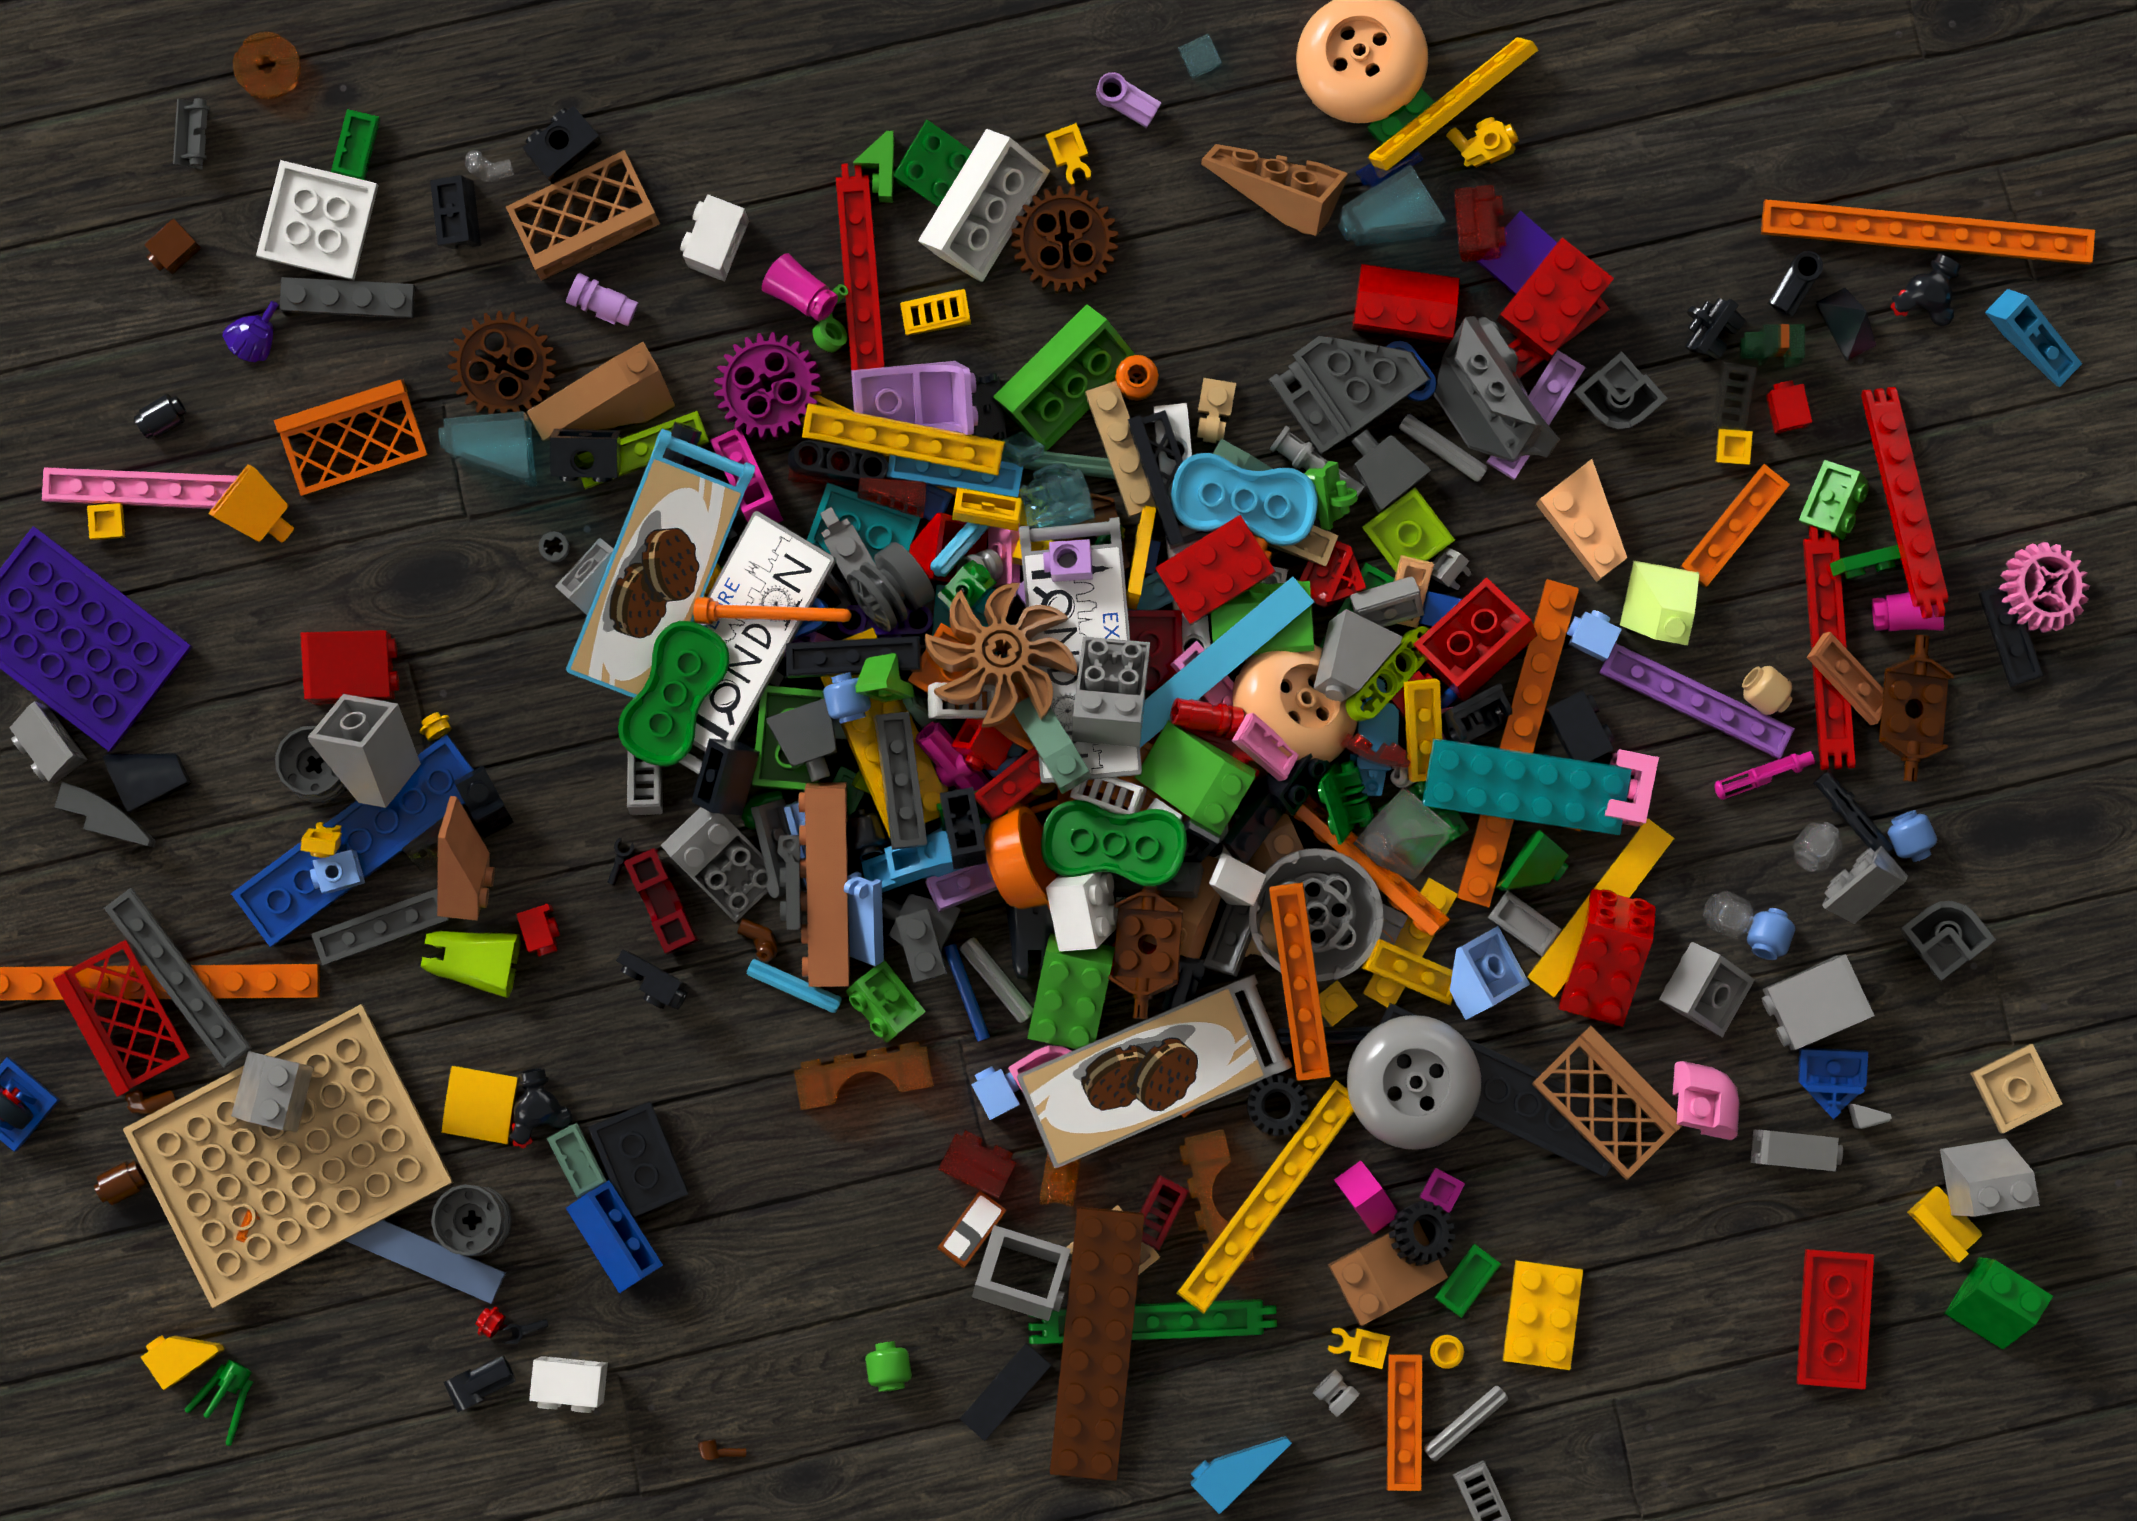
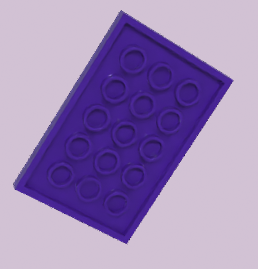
M33 526L0 568V669L106 750L112 752L193 646Z

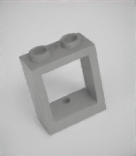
M994 1225L972 1297L1049 1321L1052 1310L1059 1312L1065 1292L1059 1291L1061 1280L1068 1282L1070 1277L1071 1261H1068L1071 1249ZM1001 1246L1057 1263L1047 1299L991 1281Z

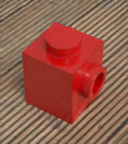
M967 718L951 747L965 757L964 763L970 768L980 772L982 769L997 771L999 766L1005 762L1013 742L995 727H982L984 720Z

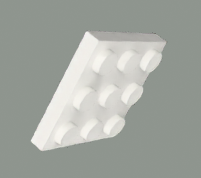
M280 160L256 256L261 259L354 281L378 184Z

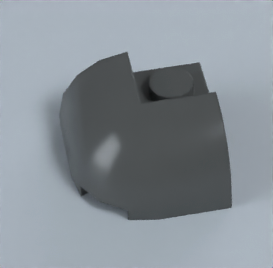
M1622 351L1573 393L1598 421L1605 426L1616 429L1631 428L1642 422L1668 399L1646 374L1644 376Z
M1939 901L1924 909L1900 928L1909 946L1916 955L1921 957L1939 981H1942L1966 961H1970L1996 941L1976 913L1966 905L1954 901Z

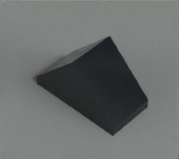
M1186 815L1183 824L1187 842L1183 862L1201 863L1218 845L1220 835Z

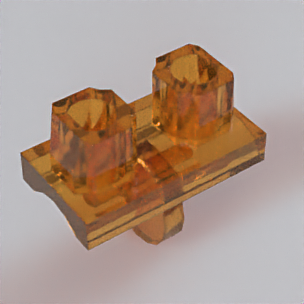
M1047 1152L1039 1198L1040 1204L1061 1203L1066 1206H1074L1082 1158L1055 1168Z

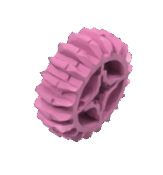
M2042 542L2038 546L2036 544L2026 546L2025 550L2021 549L2015 552V558L2007 561L2006 566L2009 570L2003 571L2000 575L2007 583L2000 585L1999 589L2006 591L2008 596L2003 598L2002 602H2010L2012 605L2008 614H2019L2017 624L2022 625L2028 621L2029 630L2040 628L2041 632H2048L2051 629L2058 631L2064 628V624H2072L2075 621L2074 616L2082 614L2084 610L2081 605L2089 600L2082 592L2087 591L2090 585L2082 583V578L2086 577L2088 572H2079L2077 567L2080 566L2081 560L2072 562L2070 560L2072 551L2067 550L2061 553V545L2055 544L2050 547L2048 542ZM2038 563H2044L2052 567L2056 572L2051 573L2044 566L2040 567ZM2051 581V583H2049L2046 586L2047 588H2045L2042 593L2038 594V592L2043 589V586L2046 584V582ZM2033 602H2040L2045 608L2049 607L2052 612L2039 609Z

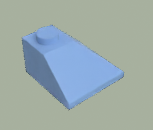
M1499 926L1456 949L1450 992L1465 1020L1530 985Z

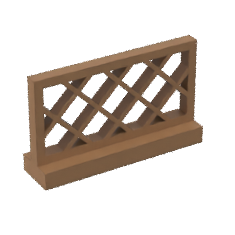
M625 150L506 206L541 281L660 224ZM621 162L624 163L627 171L623 182L607 178L611 167ZM630 178L632 179L634 186L628 185ZM586 179L598 181L592 197L577 192L581 181ZM604 184L620 188L614 204L598 199ZM626 190L639 194L643 202L631 209L620 206ZM556 193L568 195L563 211L547 206L552 195ZM574 198L590 202L584 218L569 213ZM596 205L612 209L608 220L602 223L590 220ZM527 207L538 210L533 225L520 222L516 212ZM544 212L560 217L554 232L539 228ZM566 219L581 223L578 234L572 237L560 234ZM524 229L530 231L528 237H527V235H526ZM536 233L551 237L549 247L535 254L531 245Z
M1592 1026L1587 1028L1532 1083L1626 1180L1682 1127V1125H1677V1112ZM1577 1048L1588 1057V1070H1570V1055ZM1565 1061V1070L1557 1069ZM1593 1063H1594L1600 1070H1594ZM1551 1074H1565V1093H1552L1543 1082ZM1570 1075H1588V1094L1570 1093ZM1594 1075H1606L1612 1081V1094H1594ZM1617 1087H1618L1624 1094H1617ZM1558 1098H1565V1105ZM1570 1098H1589V1117H1576L1570 1111ZM1594 1099H1612V1118L1594 1117ZM1617 1099H1630L1636 1105V1118H1618ZM1641 1111H1642L1648 1118H1641ZM1582 1122H1589V1129ZM1594 1122L1612 1123V1141H1599L1595 1137ZM1618 1123H1636V1142H1618ZM1641 1123H1654L1663 1135L1656 1142H1641ZM1605 1146H1613V1154ZM1618 1146L1636 1147V1162L1629 1169L1618 1160ZM1641 1147H1650V1148L1642 1155Z

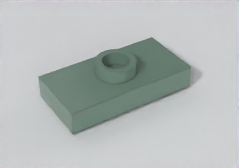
M578 1123L547 1138L577 1198L607 1182Z

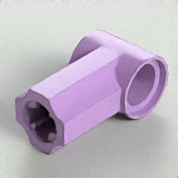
M1115 72L1103 75L1096 89L1098 101L1103 106L1114 108L1145 128L1148 127L1161 105L1160 101L1128 83L1124 77ZM1107 83H1115L1119 86L1121 93L1116 97H1108L1103 92V86Z

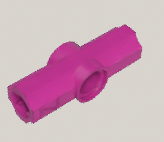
M933 721L924 726L921 732L916 735L915 742L934 762L936 773L945 786H955L957 790L973 787L974 791H977L990 782L982 771H976L964 763L965 757L951 747L954 739L940 723Z

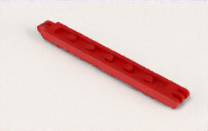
M848 163L841 164L842 177H836L844 285L848 289V294L845 298L851 370L885 367L869 175H862L861 166L855 165V176H849Z
M1888 387L1885 395L1883 388H1877L1874 390V398L1870 389L1863 390L1861 393L1862 402L1912 604L1914 607H1920L1923 619L1932 618L1933 612L1935 617H1944V604L1948 602V593L1896 387Z
M1809 525V539L1803 540L1811 650L1823 633L1831 632L1847 649L1841 575L1833 576L1830 563L1840 559L1838 537H1831V533L1824 530L1822 531L1823 538H1818L1817 527ZM1812 664L1821 770H1828V756H1833L1834 769H1842L1843 755H1846L1847 768H1855L1851 704Z

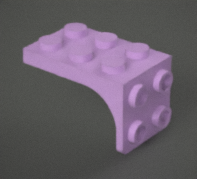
M956 361L851 370L854 412L961 432L965 435L974 434V426L978 425V411L976 406H972V393L976 392V378L974 373H970L968 367Z

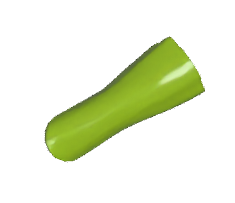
M449 931L426 934L425 944L441 949L445 947L443 961L440 958L422 957V969L433 975L451 979L505 998L510 996L516 969L511 968V963L517 964L521 945L520 934Z

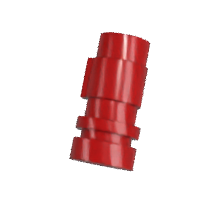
M1176 698L1170 712V721L1174 725L1202 732L1208 731L1213 736H1222L1233 740L1244 720V712L1241 707L1227 706L1222 703H1218L1215 706L1211 703L1193 699Z

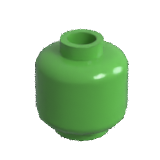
M895 1341L875 1344L876 1351L868 1353L865 1358L869 1384L878 1387V1392L904 1389L905 1383L912 1378L908 1351L902 1347L896 1348Z

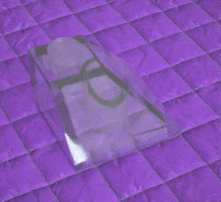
M1404 787L1370 822L1353 844L1378 866L1414 880L1455 830L1430 808L1423 806L1422 801Z

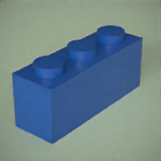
M610 1180L588 1192L566 1208L619 1293L663 1266Z

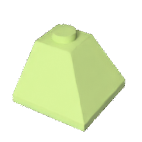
M1633 560L1620 626L1655 640L1688 646L1695 615L1699 572Z

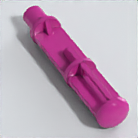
M1811 751L1801 755L1791 754L1790 756L1716 781L1714 785L1715 792L1721 800H1725L1726 798L1770 783L1773 775L1790 769L1795 773H1800L1804 767L1815 764ZM1748 773V777L1722 785V782ZM1748 784L1752 785V787L1740 790L1727 796L1725 795L1726 792L1735 790Z

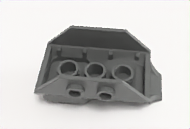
M1465 317L1442 356L1434 391L1435 398L1468 448L1511 462L1525 455H1539L1547 458L1553 452L1560 438L1549 427L1529 400L1527 392L1516 374L1518 358L1515 351L1508 347L1494 321H1490L1486 317Z

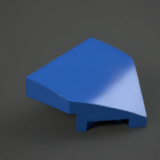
M1799 1048L1798 1082L1834 1119L1846 1105L1865 1091L1863 1088L1867 1085L1868 1052L1866 1050Z

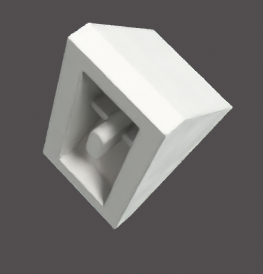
M1222 853L1209 884L1228 904L1254 906L1266 875Z

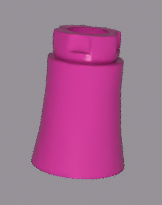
M789 253L783 254L772 264L762 283V291L784 301L806 316H811L819 322L830 316L838 302L837 294L829 290L826 284L803 268Z
M1910 592L1885 595V598L1872 599V618L1875 631L1887 629L1889 632L1899 630H1944V617H1935L1933 612L1932 618L1923 619L1920 607H1914L1912 604Z

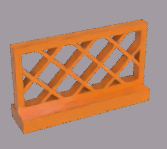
M404 379L274 420L301 496L428 455L407 394L408 390ZM402 400L406 415L401 425L383 417L389 404ZM383 407L379 415L370 411ZM365 412L377 418L369 436L352 428L358 414ZM351 417L348 425L339 421ZM408 420L412 431L404 428ZM381 421L398 429L390 446L373 438ZM335 423L345 428L337 446L320 438L327 424ZM320 427L316 435L308 432V430ZM349 431L367 439L359 456L341 448ZM402 431L415 438L419 451L406 455L394 449ZM303 433L314 439L306 456L293 450L290 436ZM318 441L335 449L327 467L310 459ZM370 442L388 450L382 463L374 465L362 459ZM339 452L356 460L349 474L342 475L331 469ZM391 453L400 456L388 461ZM296 456L303 460L300 468ZM307 462L324 470L319 483L306 487L302 477V472ZM360 463L368 466L367 468L356 471ZM328 473L336 476V478L325 481Z

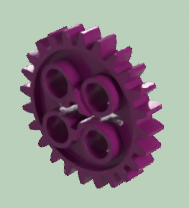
M774 332L770 334L768 341H765L761 333H758L757 343H752L748 337H745L746 347L742 349L734 344L733 348L736 355L733 357L724 354V358L729 363L728 366L717 367L719 372L724 375L722 378L714 379L715 384L723 388L714 392L717 399L724 400L718 405V408L721 412L729 411L724 418L728 423L736 420L734 428L738 432L747 426L746 434L750 438L755 434L756 430L763 441H765L768 432H771L775 440H778L779 430L783 429L788 436H791V425L795 424L798 428H803L800 418L806 416L808 403L819 405L812 398L813 395L822 394V390L813 385L822 381L820 374L812 373L818 368V365L815 361L807 362L812 355L808 350L800 353L802 347L800 342L796 341L790 346V339L787 335L780 342H778ZM777 358L784 360L782 369L775 372L769 370L771 361ZM746 372L754 373V379L750 384H739V378L742 374ZM795 373L793 378H787L789 374ZM766 381L772 383V390L770 392L765 391L764 383ZM792 387L798 390L793 400H782V394L787 388ZM745 394H748V395H749V396L747 397V399H745V400H742V399H741V397H742L743 395H745ZM760 401L766 402L767 409L765 412L759 415L752 413L754 404Z

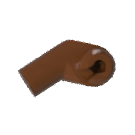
M743 918L737 934L753 939L757 958L762 962H770L776 957L778 950L772 930Z
M141 1090L130 1092L125 1096V1100L129 1105L127 1106L128 1110L138 1114H152L175 1102L171 1090L144 1099Z

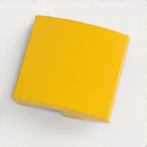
M452 1066L441 1133L508 1144L519 1078Z

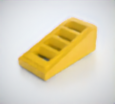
M965 289L900 303L906 336L971 325ZM957 301L959 316L953 317L950 302ZM944 303L946 319L940 320L937 304ZM931 305L933 322L927 323L924 306ZM913 308H918L920 325L914 326L911 312Z

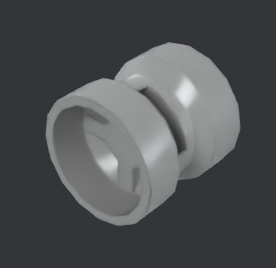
M992 549L980 551L976 555L964 556L957 563V572L962 566L974 560L977 564L983 565L995 581L999 580L1003 575V562L997 552Z
M1336 1369L1312 1392L1319 1400H1325L1329 1404V1410L1336 1417L1343 1413L1360 1394L1353 1386H1347L1343 1382V1376ZM1340 1390H1342L1334 1399H1332Z

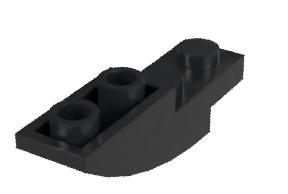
M1310 753L1295 762L1286 780L1278 781L1268 773L1243 797L1233 814L1237 821L1221 841L1233 858L1247 864L1282 815L1294 816L1330 768L1331 764L1328 760L1311 759L1313 756Z

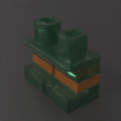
M1764 324L1759 332H1745L1744 337L1740 339V359H1758V367L1767 362L1769 357H1784V367H1798L1805 358V324Z

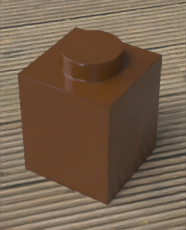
M174 218L144 244L151 252L147 256L149 261L159 271L166 268L172 275L201 249L199 244Z

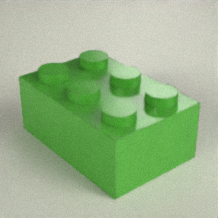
M767 686L759 703L755 750L759 751L760 754L752 779L753 787L805 792L806 783H822V780L811 782L806 765L792 768L766 718L824 699L823 690Z
M1050 933L1027 1039L1073 1049L1081 1048L1096 1041L1115 947L1101 944L1097 949L1059 952L1056 935Z

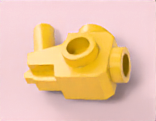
M1494 117L1478 122L1476 124V136L1469 140L1456 127L1451 129L1446 135L1465 158L1464 165L1466 167L1472 165L1478 167L1487 162L1492 164L1513 154L1515 151L1514 144L1519 142L1512 124L1510 123L1505 126L1502 122L1495 121Z

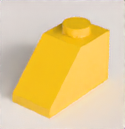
M161 1335L145 1346L148 1352L141 1356V1359L161 1388L166 1390L224 1351L225 1348L219 1343L179 1336L165 1339Z

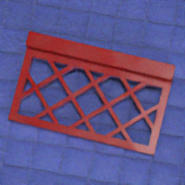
M127 939L68 970L66 969L54 975L53 981L117 1097L126 1093L134 1086L190 1058L187 1049ZM122 949L130 961L126 974L107 968L110 956ZM105 959L103 967L94 965L95 963ZM132 966L138 977L130 975ZM86 968L101 971L96 990L82 986L76 973ZM105 973L125 978L119 996L99 991ZM128 980L142 983L146 990L142 1003L122 998ZM86 992L94 994L92 1003ZM98 996L117 1001L112 1019L97 1014L94 1006ZM148 996L151 999L154 1007L146 1005ZM121 1002L140 1008L135 1026L116 1020ZM144 1009L159 1014L162 1021L158 1032L139 1027ZM102 1021L110 1023L108 1032L106 1031ZM114 1025L133 1030L128 1048L115 1045L112 1042L110 1036ZM164 1025L170 1036L162 1034ZM137 1032L156 1037L151 1055L132 1050ZM160 1038L174 1042L180 1054L169 1060L156 1057L155 1053ZM118 1051L126 1053L124 1062ZM130 1054L149 1060L146 1072L135 1078H132L126 1067ZM153 1061L162 1063L151 1069Z

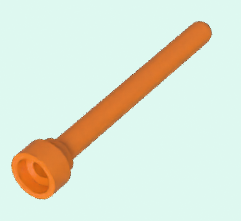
M706 597L696 598L693 611L694 620L698 624H712L713 621H718L719 618L847 622L852 616L848 609L720 605L713 598Z

